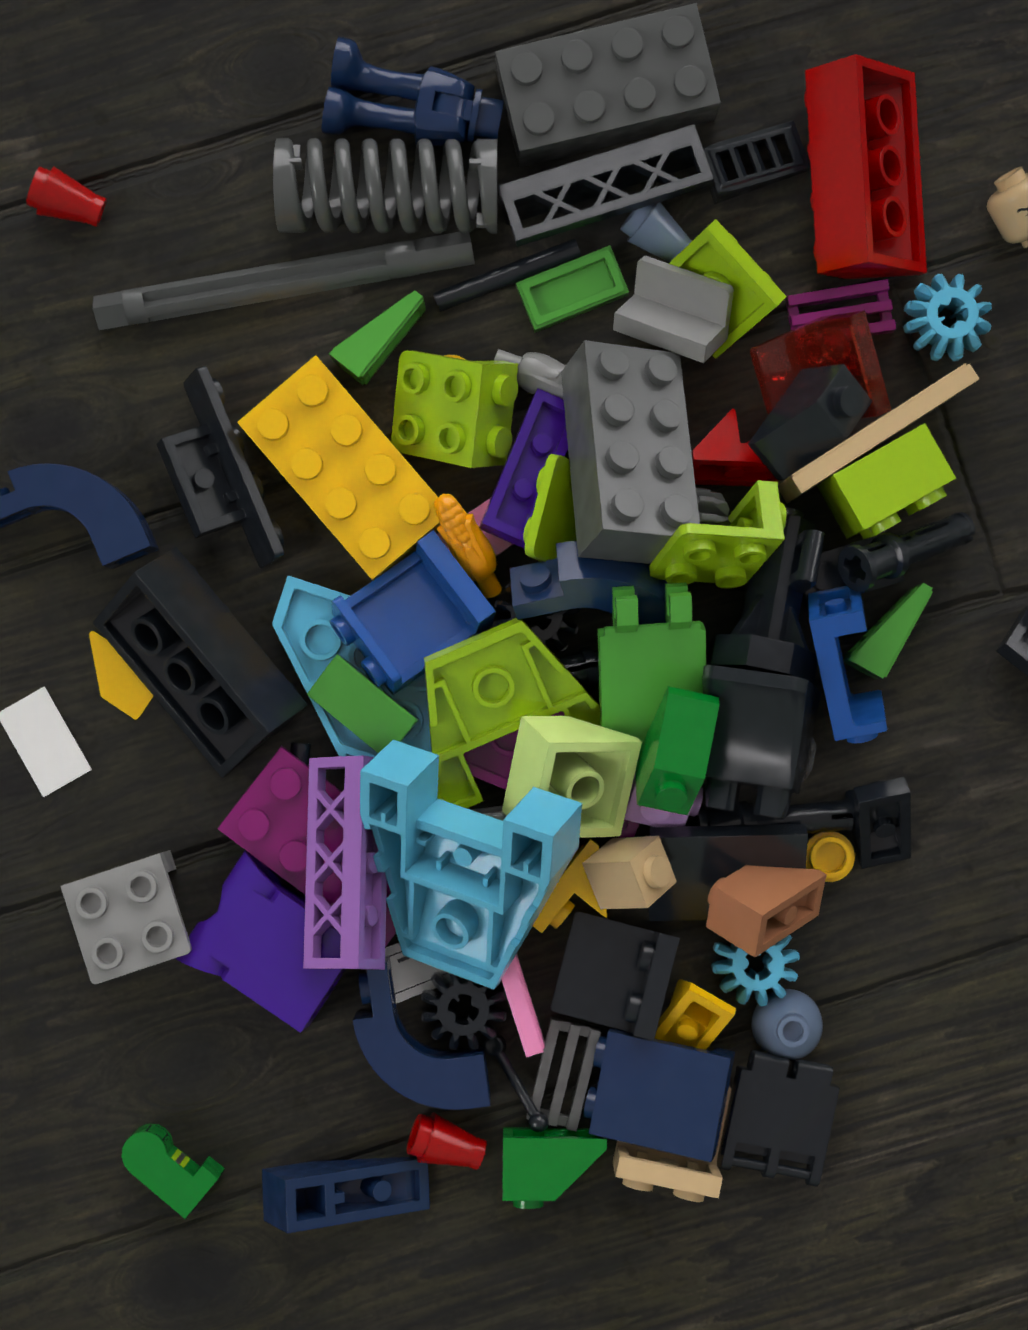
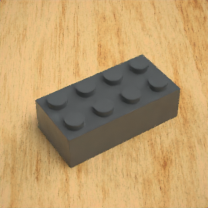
M697 3L495 51L496 74L502 99L504 100V107L519 168L674 131L693 124L699 125L715 121L721 104Z
M584 340L561 371L578 557L651 564L679 526L687 523L700 524L680 354Z

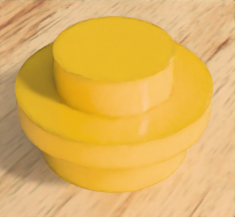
M835 831L819 832L808 840L806 869H818L827 874L825 882L839 881L847 876L853 868L855 861L854 848L844 835Z

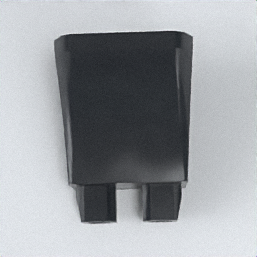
M715 665L703 666V694L719 697L720 703L705 776L707 779L705 787L706 807L736 812L741 785L756 787L758 791L754 815L784 820L791 803L792 793H800L821 692L809 680L800 677Z

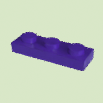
M537 388L479 526L481 530L524 549V528L528 519L533 515L538 495L536 488L538 474L545 466L550 454L565 457L568 450L563 399Z

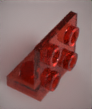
M865 310L822 316L750 349V355L768 415L801 369L844 364L873 401L861 418L878 417L892 410Z

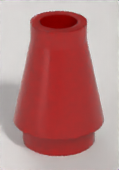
M41 166L38 167L26 199V205L37 209V215L87 223L95 227L98 226L102 218L107 198L97 195L54 166L51 170Z
M434 1112L430 1116L418 1114L409 1135L407 1154L416 1156L418 1163L462 1166L478 1170L485 1155L487 1141L472 1135Z

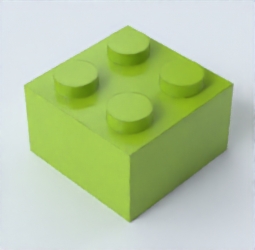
M924 423L833 474L817 487L846 539L858 533L862 535L863 539L876 536L901 522L897 511L905 508L910 516L947 496L942 486L953 481L956 477Z

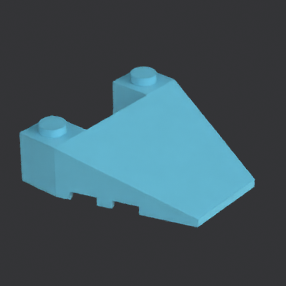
M392 740L360 770V816L364 829H372L378 852L373 858L377 871L385 872L391 894L386 898L402 954L494 990L503 978L579 847L582 803L533 787L502 821L438 799L439 755Z

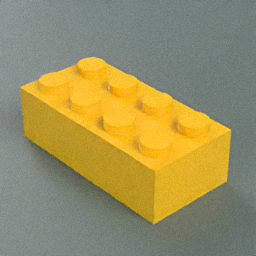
M316 355L237 422L373 581L416 550L418 540L433 530L435 532L438 531L437 527L440 526L439 517L436 515V508H434V501L438 496Z

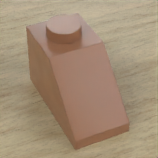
M745 865L726 878H720L712 886L708 895V903L710 905L706 927L755 958L819 915L827 874L818 869Z

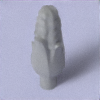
M498 349L494 361L502 360L518 363L517 382L520 388L531 394H534L537 388L563 399L561 371L566 365L542 353L528 352L523 357Z

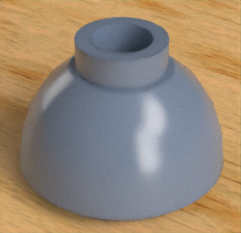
M785 989L786 995L783 998H779L774 992H771L767 995L768 1002L766 1006H759L757 1004L753 1012L751 1026L756 1043L765 1053H771L793 1061L807 1056L816 1048L822 1036L823 1020L818 1006L808 995L798 990Z

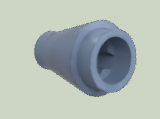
M661 202L633 210L620 228L629 236L627 242L668 262H671L692 242Z

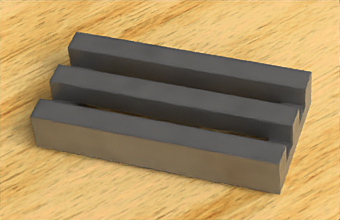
M551 1017L545 1039L544 1052L541 1055L531 1096L538 1112H542L548 1117V1125L556 1127L560 1125L568 1130L577 1132L594 1063L595 1050L601 1034L599 1028ZM560 1030L568 1032V1037L550 1110L540 1108ZM580 1035L588 1038L569 1115L560 1113Z

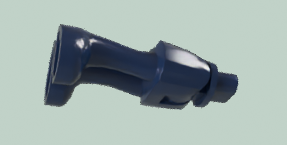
M338 37L332 62L331 87H328L325 98L321 130L322 133L330 135H340L352 127L398 130L414 134L415 147L420 139L430 140L433 147L444 146L445 141L448 139H456L460 144L465 143V141L473 143L474 136L485 139H497L504 100L482 96V89L476 88V93L474 94L475 86L448 71L430 66L425 74L398 72L376 67L363 60L355 41L349 38ZM347 91L374 93L416 101L415 109L359 99Z

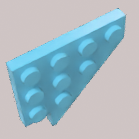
M287 576L272 625L306 692L308 693L337 654L341 655L368 677L360 664V661L365 659L354 643L346 646L339 639L330 624V620L334 618L332 615V600L340 595L345 600L350 595ZM425 673L394 695L391 694L385 684L379 686L419 719L401 742L431 752ZM310 698L339 756L364 755L374 758L378 754Z

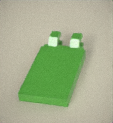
M686 582L665 584L666 623L639 624L638 598L635 595L634 586L612 587L613 626L598 629L600 726L637 737L643 743L668 686L703 694L702 675L703 666L706 665V629L703 622L692 621V595L688 592Z

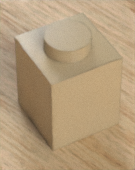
M659 836L612 838L582 863L600 909L649 908L677 882Z

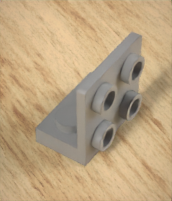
M171 850L60 886L90 981L93 984H99L191 952L192 946L168 872L176 870Z

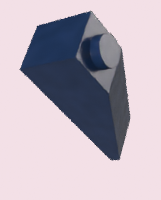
M416 1156L311 1161L262 1169L264 1221L287 1234L430 1209L428 1164L418 1163Z

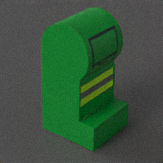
M149 1123L142 1125L132 1133L122 1148L121 1157L123 1164L134 1177L186 1219L218 1180L225 1168L210 1156L199 1166L178 1147L173 1145L172 1136L166 1128L159 1124Z

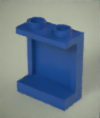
M433 530L417 541L416 551L347 599L344 600L340 595L332 600V615L334 618L330 620V624L339 639L346 646L354 643L365 659L360 661V664L372 683L377 687L385 684L391 694L394 695L425 673L424 657L484 632L493 625L496 611Z
M848 586L808 593L809 623L835 741L847 739L849 743L871 741L878 736V733L888 730L882 691L874 690L858 694L850 692L839 636L867 631L862 594L850 589Z

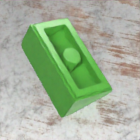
M339 654L332 659L307 693L311 699L377 753L384 749L392 740L401 742L419 721L418 718L380 687L374 685L368 677Z

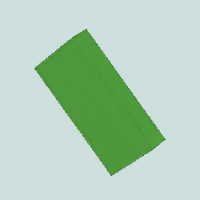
M610 245L516 283V288L535 333L629 295V290Z

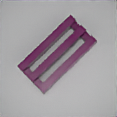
M888 279L787 296L785 301L793 348L893 333L896 330L895 319H892L891 311L893 306L892 300L888 296ZM876 295L877 302L799 314L798 310L800 307ZM877 313L880 316V322L807 334L802 333L801 326Z

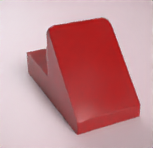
M731 409L692 450L696 485L753 486L757 480L779 481L748 445L750 441L740 443L735 409Z

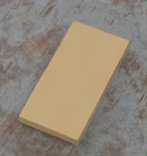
M963 364L789 476L779 484V492L788 504L978 381V375L970 364Z

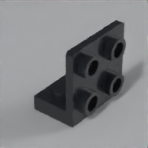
M576 912L573 917L555 986L551 1010L556 1013L628 1031L633 1036L654 1041L680 938L587 913Z

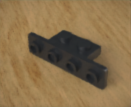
M206 366L195 368L184 381V388L200 426L161 438L156 445L195 538L241 523L258 566L260 568L270 566L284 555L282 531L277 522L270 519L263 502L264 490L259 477L250 471L243 454L244 441L238 428L234 425L231 426L224 409L225 397L220 383L215 378H211Z

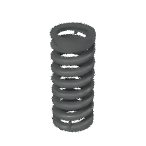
M289 138L276 139L273 161V194L275 219L279 233L307 232L310 230L315 216L321 230L325 233H332L338 229L342 215L347 228L352 233H360L366 228L370 214L375 229L379 233H387L394 226L397 210L403 230L407 233H415L420 229L425 208L427 222L431 231L435 234H441L448 227L453 206L456 227L462 234H468L473 231L475 225L476 228H486L490 234H497V139H477L474 141L470 152L467 184H465L461 145L456 139L446 140L443 146L439 189L432 142L428 139H420L417 142L412 189H410L405 143L401 139H392L388 148L387 172L383 195L377 142L372 138H366L361 145L356 196L350 143L345 138H338L334 142L332 179L328 198L322 143L317 138H311L307 141L302 202H300L295 171L303 169L302 159L300 158L301 145H293L292 140ZM479 197L481 198V213H478Z

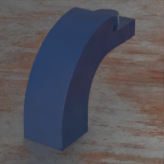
M49 463L32 464L7 471L15 491L10 492L7 487L0 488V529L41 512L65 511L74 515L85 526L102 566L115 569L159 550L153 533L139 508L122 491L100 477L76 467Z
M577 541L556 543V559L510 568L512 606L517 620L575 608H594L612 613V587L634 586L635 595L638 598L639 624L666 623L665 584L668 583L666 580H659L650 576V564L578 557Z
M385 956V970H367L365 973H359L362 1004L371 1003L372 1009L356 1011L352 1021L359 1046L366 1060L378 1076L404 1097L429 1107L462 1110L490 1106L491 1092L484 1045L479 1046L475 1050H471L470 1047L443 1050L429 1047L416 1040L406 1030L398 1014L390 956Z

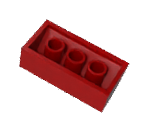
M857 54L805 70L806 92L804 101L808 113L809 142L807 151L811 162L812 193L810 201L814 212V257L817 262V274L843 279L926 274L927 264L915 73Z

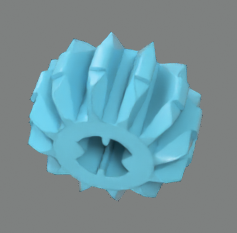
M937 274L932 278L931 287L920 283L914 289L917 300L908 301L904 306V312L916 318L904 325V332L910 334L920 333L921 337L913 344V348L916 351L923 349L927 344L932 345L930 352L931 360L938 361L946 350L952 361H958L963 357L964 348L971 352L976 351L981 346L978 335L987 334L991 330V324L987 320L980 318V316L988 313L992 309V304L990 302L976 303L974 298L981 293L982 287L976 284L968 291L964 290L965 279L963 274H957L952 279L950 285L943 274ZM944 308L953 312L950 319L955 317L957 319L949 328L941 323L945 319L944 316L938 318V314Z
M788 935L765 951L766 954L761 959L765 967L758 973L753 968H750L749 973L744 971L749 965L748 960L745 958L748 953L734 944L728 946L721 942H715L713 950L719 955L727 957L726 960L716 961L711 965L712 971L715 974H728L719 984L722 991L727 993L738 986L736 1000L743 1005L749 1000L752 991H754L755 999L759 1006L767 1005V989L771 988L779 998H783L786 995V991L778 981L781 977L788 981H796L798 977L795 971L784 967V964L793 963L800 959L799 953L796 950H782L789 944L792 939L791 935Z

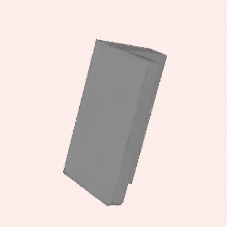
M643 256L637 262L634 295L614 313L613 330L705 363L728 338L734 289L729 284L648 256Z

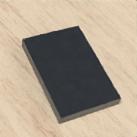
M806 824L650 827L649 836L660 837L677 882L648 908L649 921L707 920L710 905L708 903V895L712 886L720 878H726L745 865L806 869L808 842Z

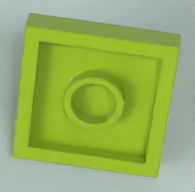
M717 219L706 227L669 263L729 284L734 289L728 338L712 354L715 359L787 297Z

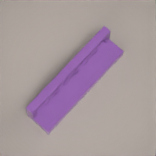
M361 755L309 758L304 969L385 970L387 878L385 872L377 871L373 858L378 852L372 829H364L360 816V770L373 757ZM345 769L344 790L333 801L325 791L326 770ZM336 819L343 827V842L332 853L324 844V830ZM334 871L342 881V895L331 906L323 897V882ZM332 924L341 935L340 958H321L322 935Z

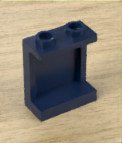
M610 1029L607 1037H599L595 1050L593 1065L594 1067L601 1068L598 1087L589 1088L585 1102L584 1117L591 1119L589 1134L712 1162L717 1153L736 1052L716 1047L713 1051L655 1038L652 1041L633 1036L624 1030Z

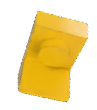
M587 837L576 851L536 919L533 927L539 932L543 933L549 924L557 929L575 907V904L569 900L574 893L607 918V909H600L582 864L599 850V845L591 837Z
M679 979L670 1005L659 1019L655 1039L706 1050L734 1017L736 1008L695 984Z

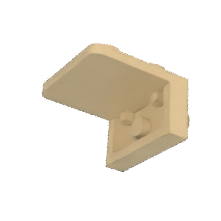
M729 1086L717 1153L712 1162L617 1141L612 1162L615 1177L623 1178V1185L640 1191H653L654 1185L674 1189L673 1194L676 1197L688 1201L703 1202L705 1196L719 1198L723 1177L717 1167V1157L730 1100L731 1087Z

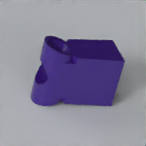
M244 850L223 882L218 911L207 920L197 922L188 936L192 946L191 952L176 958L190 967L221 976L225 982L300 1033L313 1022L347 970L303 968L305 898L284 886L269 867L246 850ZM332 924L322 935L321 958H340L341 935Z

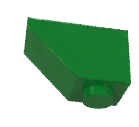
M671 686L667 687L640 749L635 771L637 805L688 815L705 780L720 705L719 697Z
M503 1127L502 1201H513V1206L521 1209L541 1208L544 1206V1201H555L607 1150V1138L589 1134L590 1128H577V1132L567 1128H547L545 1131L538 1133L534 1132L530 1127Z

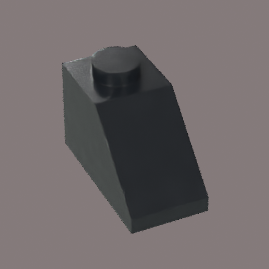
M844 364L801 369L748 445L777 480H785L846 440L873 401Z

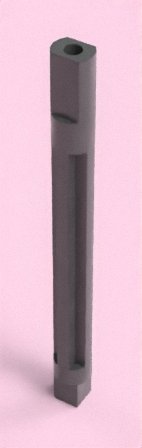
M455 232L97 295L93 297L92 309L99 330L415 276L422 273L474 265L475 262L470 234Z

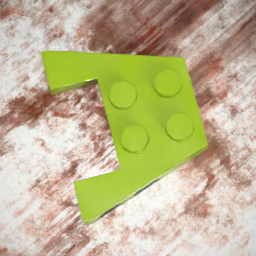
M514 618L424 657L431 752L439 755L438 799L464 808H469L483 802L482 795L464 757V753L519 730L521 716H551L563 711L565 716L600 726V705L523 619L517 620V618Z

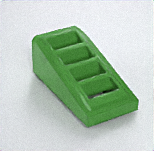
M414 290L334 347L329 353L332 361L361 385L367 384L426 311L423 296Z
M922 583L909 589L845 654L844 663L873 679L886 678L933 593L931 591L932 587Z

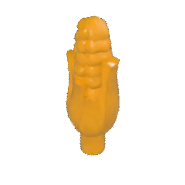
M440 495L434 501V508H436V515L439 517L440 526L437 527L438 532L442 535L450 552L471 580L476 581L484 597L493 598L502 591V586L494 573L497 562L491 543L477 525L474 515L467 514L453 495Z

